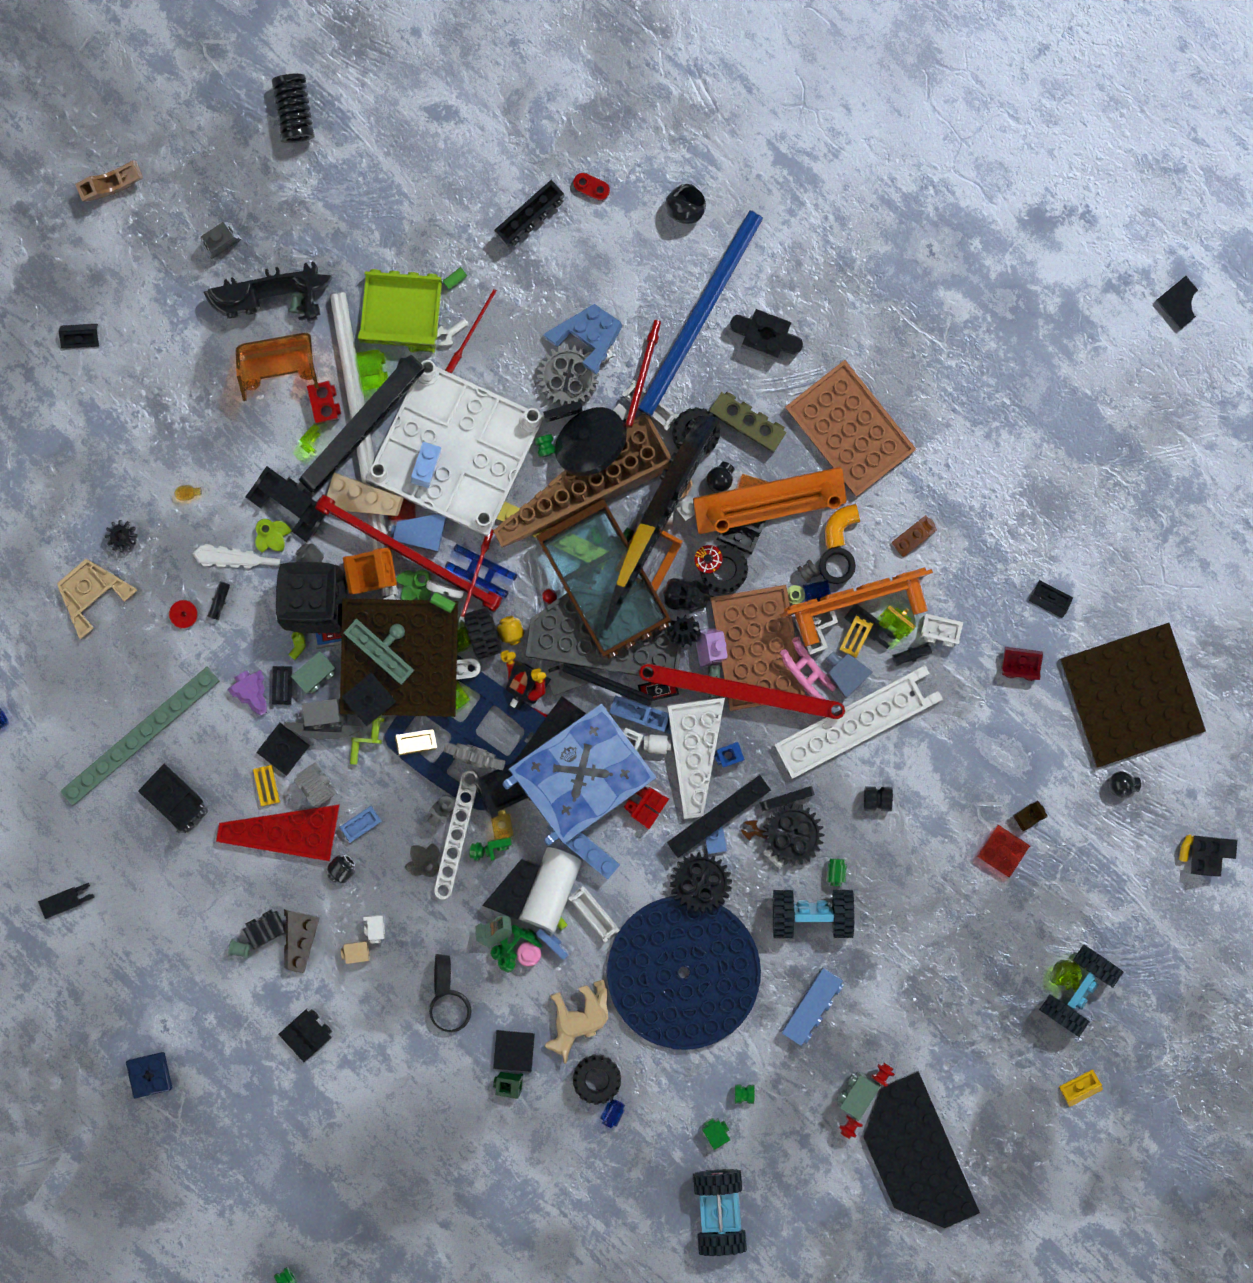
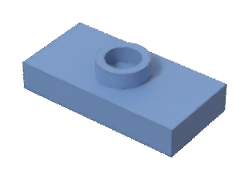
M371 805L339 828L349 843L381 823L382 820Z
M723 826L705 838L708 854L727 851Z
M542 928L536 932V935L562 960L569 955L560 945L561 940L554 934L550 936Z

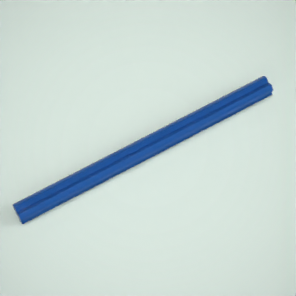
M751 210L748 212L640 403L639 411L652 417L763 220L761 215Z

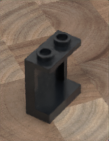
M515 761L504 766L503 770L497 769L474 780L485 811L492 819L499 816L498 811L524 799L531 801L518 782L509 789H505L503 786V782L513 776L508 769L517 763Z

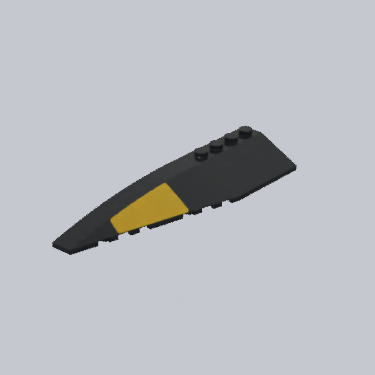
M698 415L696 420L692 419L687 427L690 431L687 436L683 435L679 441V451L677 453L674 452L669 460V463H671L669 469H664L660 476L662 482L638 526L623 562L608 609L604 630H609L718 431L719 418Z

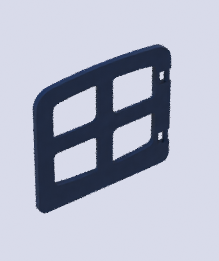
M457 655V660L463 659L462 657ZM471 664L468 666V670L473 672L475 667ZM481 671L476 677L457 680L480 694L479 701L464 721L459 722L453 717L426 716L451 734L449 743L455 745L457 743L469 744L487 750L486 752L495 754L496 758L506 761L504 766L514 761L517 763L520 761L517 757L527 745V742H525L526 738L531 732L535 734L546 718L525 702L520 710L510 706L514 695ZM492 706H497L524 729V736L508 756L476 733L477 727ZM396 716L385 734L387 746L414 770L456 798L460 782L447 774L448 768L455 760L453 755L443 751L434 763L427 760L419 752L399 755L395 736L404 734L416 716ZM463 792L461 800L464 803H468L471 800V795L468 792ZM476 792L473 808L485 810L480 795Z

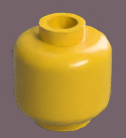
M507 616L499 620L497 631L501 641L509 643L511 646L520 643V639L525 634L520 619L514 618V616Z

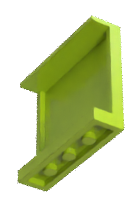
M370 269V272L365 271L366 278L361 330L358 335L359 342L436 349L442 291L441 277L432 273L427 274V276H421L416 272L400 274L399 271L381 273V270Z

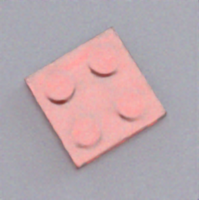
M997 824L976 857L1010 878L1030 845Z

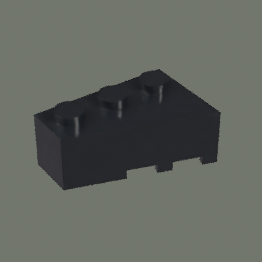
M522 858L482 906L518 920L540 865Z

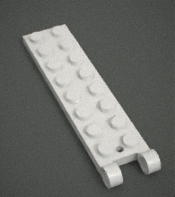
M924 665L845 707V714L842 718L832 719L826 717L774 744L791 778H795L943 700L939 691L923 698L915 681L930 674L926 666ZM910 691H914L915 695L913 697L909 695ZM841 710L833 713V715L838 716Z

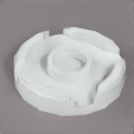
M427 581L426 588L439 594H446L453 598L461 599L463 597L464 591L459 588L437 581Z

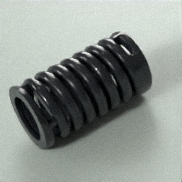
M285 74L272 79V87L275 90L274 96L276 97L275 103L277 104V118L279 119L278 125L280 126L279 132L281 133L280 140L283 143L303 142L315 137L314 128L311 126L313 121L309 119L312 114L308 112L311 109L310 105H308V91L304 90L307 88L305 74Z

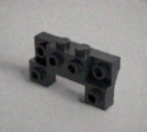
M266 466L245 498L260 509L264 507L270 497L300 518L291 532L308 543L327 515L315 509L317 502L312 499L313 494L306 489H303V491L299 490L296 487L298 483L290 477L286 480Z

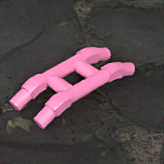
M794 637L792 641L795 650L802 658L795 664L788 651L784 649L780 652L783 662L809 696L825 699L812 686L815 680L818 679L820 683L832 692L838 686L815 663L801 643L800 638ZM806 664L813 671L807 679L800 671Z

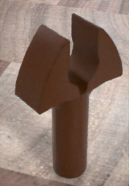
M757 820L743 822L744 824L751 825L754 831L746 832L740 829L742 834L750 841L755 835L767 839L766 836L762 835V833L767 831L757 827Z

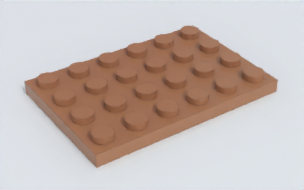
M846 360L842 361L785 406V409L832 468H842L844 483L855 497L916 450Z
M782 585L711 597L715 628L723 631L726 642L727 659L721 662L724 679L805 695L803 686L792 672L787 669L780 654L782 650L786 649L795 664L799 661L798 653L792 641L795 637L792 615L780 617L784 609L790 606L787 586ZM728 698L730 711L763 706L762 704Z

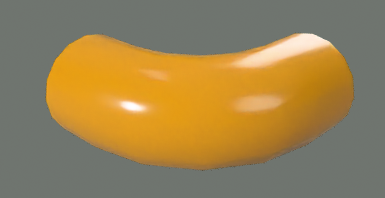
M856 504L836 510L828 519L825 527L827 549L846 545L844 540L845 528L848 525L860 522Z

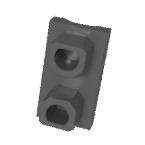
M449 795L439 798L429 810L431 816L427 821L434 827H437L441 821L445 822L453 813L455 800Z

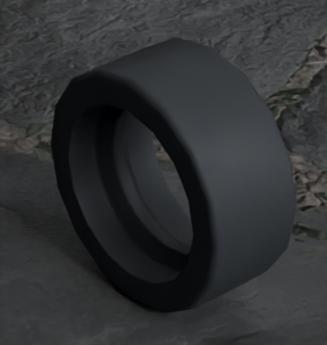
M832 548L825 552L820 559V574L829 583H845L855 573V559L844 548ZM833 555H842L848 561V571L842 577H833L826 569V562Z

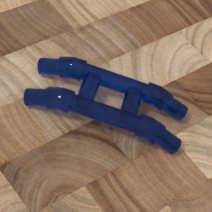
M456 544L453 550L472 561L467 570L449 561L446 563L445 568L472 581L480 555ZM483 558L481 565L489 568L484 579L479 576L477 577L476 584L506 598L509 591L491 583L496 572L513 581L516 580L517 574Z

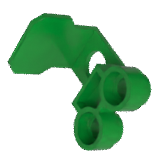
M513 924L512 934L515 936L513 942L508 944L507 937L500 941L501 945H496L491 949L490 954L493 959L498 961V966L501 970L510 973L515 968L517 954L512 948L521 937L539 948L542 947L536 933L532 929L528 928L526 930Z

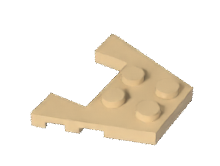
M88 559L82 561L57 583L80 639L84 638L94 629L82 612L112 587L124 602L138 591L132 585Z

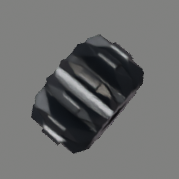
M119 520L118 526L115 522H112L113 529L106 528L108 532H111L110 535H105L106 539H111L107 542V545H113V551H116L119 547V551L123 553L124 546L130 551L131 546L129 543L136 545V541L132 540V538L138 537V534H132L136 528L134 526L129 528V521L123 525V520ZM122 531H124L123 535L125 536V539H120L121 541H119V537L117 535L118 533H122Z
M686 614L683 618L677 616V621L671 620V626L668 627L669 639L674 641L675 646L681 644L684 648L685 644H688L691 647L692 642H697L698 636L701 634L699 623L695 621L693 616L689 619Z

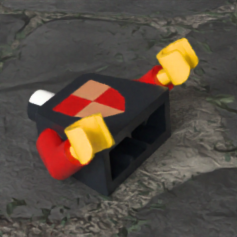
M508 650L501 652L500 657L502 661L507 662L508 683L506 690L514 695L510 706L520 710L524 701L532 704L536 703L539 698L545 695V688L551 681V678L547 677L545 672H541L540 668L534 669L528 664L517 660L514 661L513 659L516 658L514 652H509Z

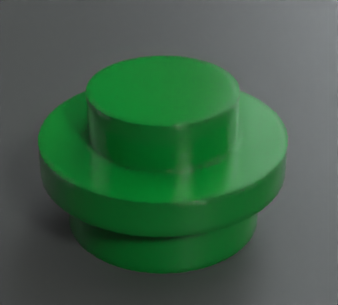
M481 842L471 844L469 856L474 861H479L484 856L485 848Z

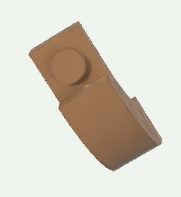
M132 160L108 173L89 176L75 185L82 202L92 201L123 191L131 187V184L143 179L137 161Z

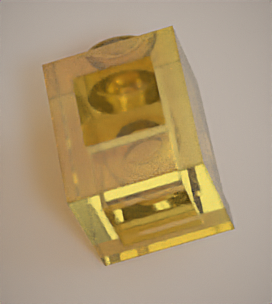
M505 810L498 811L499 816L491 818L495 840L514 836L510 813L506 814ZM500 821L505 822L504 828H499L498 823Z

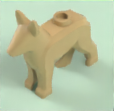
M604 979L594 982V986L597 989L596 994L592 992L588 985L578 988L579 992L583 993L585 997L584 1012L568 1011L561 993L551 994V999L555 1002L557 1008V1038L548 1041L545 1047L562 1055L565 1064L567 1063L575 1037L585 1035V1038L596 1035V1031L603 1028L608 1020L607 989L605 988Z

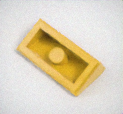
M1092 1069L1059 1086V1089L1068 1106L1071 1107L1102 1091L1103 1087Z

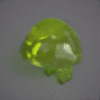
M1059 960L1052 969L1050 981L1054 985L1065 986L1066 990L1073 988V992H1076L1080 987L1081 969L1072 960Z

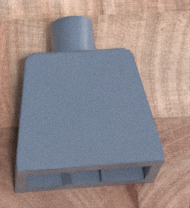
M833 651L826 658L833 666L828 674L845 698L873 673L849 654H846L841 659Z

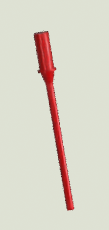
M493 289L464 342L454 353L445 371L453 373L460 358H462L463 349L497 290Z
M493 529L488 537L484 536L482 545H480L481 555L461 617H465L484 555L490 549L489 546L494 533Z

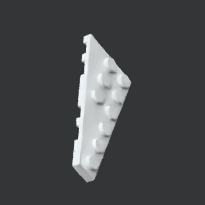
M725 697L668 705L684 819L702 817L704 815Z

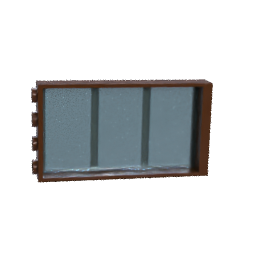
M604 499L536 536L537 541L603 659L607 657L612 659L619 654V650L623 648L628 650L635 646V642L639 639L644 641L653 636L652 632L656 630L663 631L669 627L668 623L671 622V618L642 568L609 630H604L612 595L630 547Z

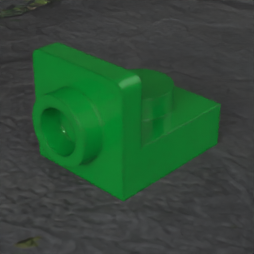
M511 836L489 840L488 845L485 846L486 856L491 857L492 861L496 859L494 848H497V851L509 849L508 846L512 845Z

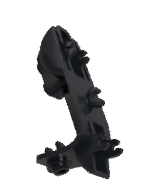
M312 261V268L305 263L303 271L280 274L279 268L275 267L276 274L270 275L269 270L265 269L267 277L237 283L231 277L232 284L225 279L223 286L210 288L203 293L213 309L219 314L227 316V319L238 317L240 313L246 312V315L257 313V310L261 309L259 299L293 292H303L305 296L304 306L300 305L296 309L304 310L305 314L298 317V319L301 321L307 319L308 323H313L314 320H318L317 316L321 315L319 304H315L314 292L324 289L333 277L331 275L318 274V267Z

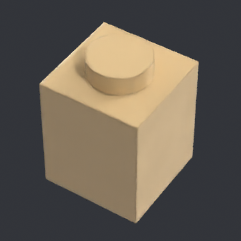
M368 940L346 943L343 945L344 948H341L342 960L346 961V964L370 960Z

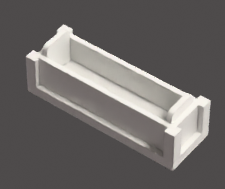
M635 380L622 394V397L630 403L637 383ZM645 389L642 390L639 405L647 393ZM660 402L650 418L667 432L678 415L674 414Z
M584 886L568 897L605 943L620 931Z

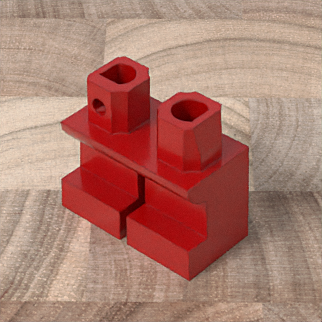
M645 786L635 793L642 798L640 802L636 804L629 799L624 808L631 814V817L650 829L659 815L646 807L645 804L661 813L669 798L651 787L647 788Z

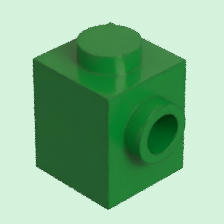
M711 1118L703 1123L702 1131L714 1150L730 1141V1137L727 1134L730 1130L725 1121L720 1122L719 1118L716 1120Z

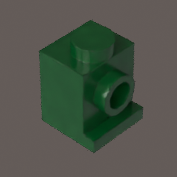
M500 1072L498 1076H495L493 1088H496L495 1095L518 1099L522 1092L523 1074Z

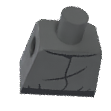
M222 222L202 235L200 243L209 257L213 259L242 239L231 223Z

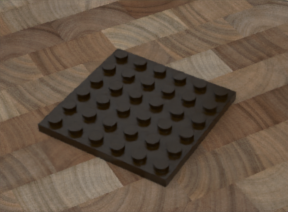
M342 598L340 714L356 715L342 696L372 672L397 701L382 715L456 717L459 601H453L456 604L452 612L449 613L430 603V600ZM356 619L382 642L390 634L389 630L392 625L400 624L404 627V636L400 639H395L389 646L392 651L414 669V672L402 685L344 634Z
M1169 622L1060 658L1096 768L1206 732Z

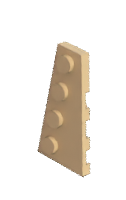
M339 473L333 474L327 496L336 502L335 505L345 511L398 516L404 497Z

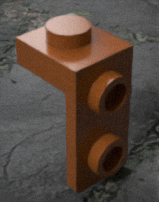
M925 515L892 541V545L904 557L938 529L935 527L934 521Z

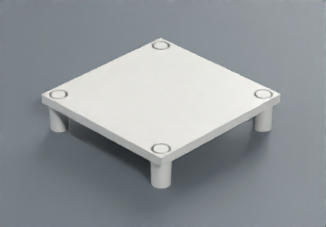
M424 360L421 364L426 369L408 390L381 449L371 466L366 481L488 537L544 420V416L535 408L527 409L436 367L431 360ZM422 442L441 447V454L429 488L411 483V476Z

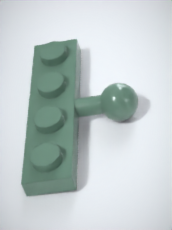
M356 619L344 634L402 685L414 672V669L392 651L389 646L395 639H400L404 636V627L400 624L392 625L389 630L390 634L382 642Z

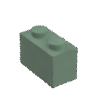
M319 651L291 677L306 694L310 692L314 694L321 687L319 684L324 679L328 681L335 675L334 670L337 668Z

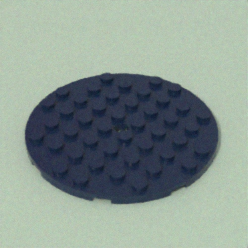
M670 896L645 905L636 911L621 927L609 953L607 963L608 987L618 1013L624 1022L639 1036L649 1042L677 1050L698 1049L719 1042L733 1033L747 1018L754 1006L761 981L760 958L750 932L730 910L719 904L718 910L712 907V913L705 909L704 914H702L700 909H698L696 914H694V908L686 911L687 905L680 907L681 900L675 901L676 896ZM681 967L689 969V975L685 978L680 977L678 974Z

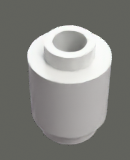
M649 734V736H644V751H648L650 754L666 755L667 751H671V740L668 739V735Z

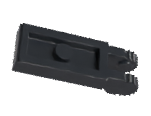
M854 604L844 619L852 624L857 615L859 619L872 623L873 626L868 637L888 649L890 645L878 637L883 631L894 640L897 636L887 629L885 624L861 606ZM856 623L855 627L858 629L860 624ZM863 627L861 632L865 633L867 628Z
M89 882L38 901L44 918H50L95 898L93 894H88L81 899L78 896V891H83L90 887Z

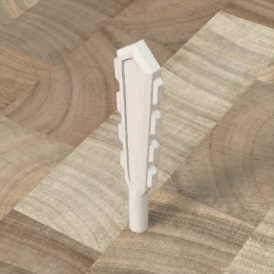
M209 544L200 546L193 553L197 562L203 566L216 564L218 567L230 565L233 568H238L240 565H243L245 568H252L257 565L280 566L281 559L260 557L254 554L253 551L243 553L240 549L233 548L228 550L227 547L221 546L214 548L213 545Z

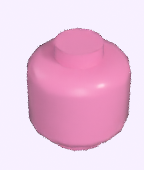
M529 941L521 943L516 952L519 963L527 967L534 966L541 958V949Z

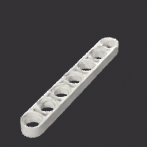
M474 770L464 772L461 777L434 889L435 895L439 899H447L453 892L477 792L475 783L468 784L465 781V776L468 773H472L476 779L479 778L478 773ZM463 792H468L471 795L470 802L464 803L461 800ZM458 811L466 813L467 818L465 821H459L456 818ZM458 829L462 832L460 840H455L452 837L453 830ZM449 848L457 850L458 855L456 858H449L447 855ZM449 866L453 869L451 877L444 876V867ZM441 885H445L449 889V893L445 896L440 895L438 892V888Z

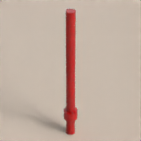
M654 320L651 333H648L646 340L648 344L625 423L628 428L633 426L654 347L659 340L658 333L661 326V321Z

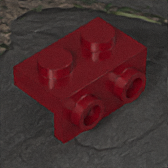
M1005 647L1001 666L1002 675L1008 678H1024L1028 681L1040 680L1043 651Z

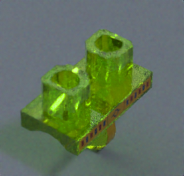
M889 604L880 615L879 625L886 629L890 625L896 628L893 635L898 640L903 639L905 636L907 637L916 627L911 622V618L906 615L909 611L908 608L901 611L898 607L893 608Z

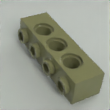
M726 391L724 394L721 392L709 412L713 413L714 417L719 418L722 422L774 453L786 434V431H784L785 427L777 422L771 423L768 421L769 417L761 412H758V414L753 412L749 404L737 402L735 400L736 397ZM735 406L738 413L735 416L729 415L727 413L728 407ZM751 416L754 419V424L751 426L745 425L743 422L744 417ZM762 426H767L770 429L768 436L760 434L759 430Z

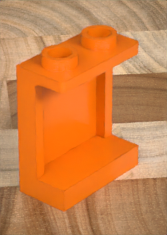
M379 548L370 552L343 557V567L349 594H361L397 586L391 548Z

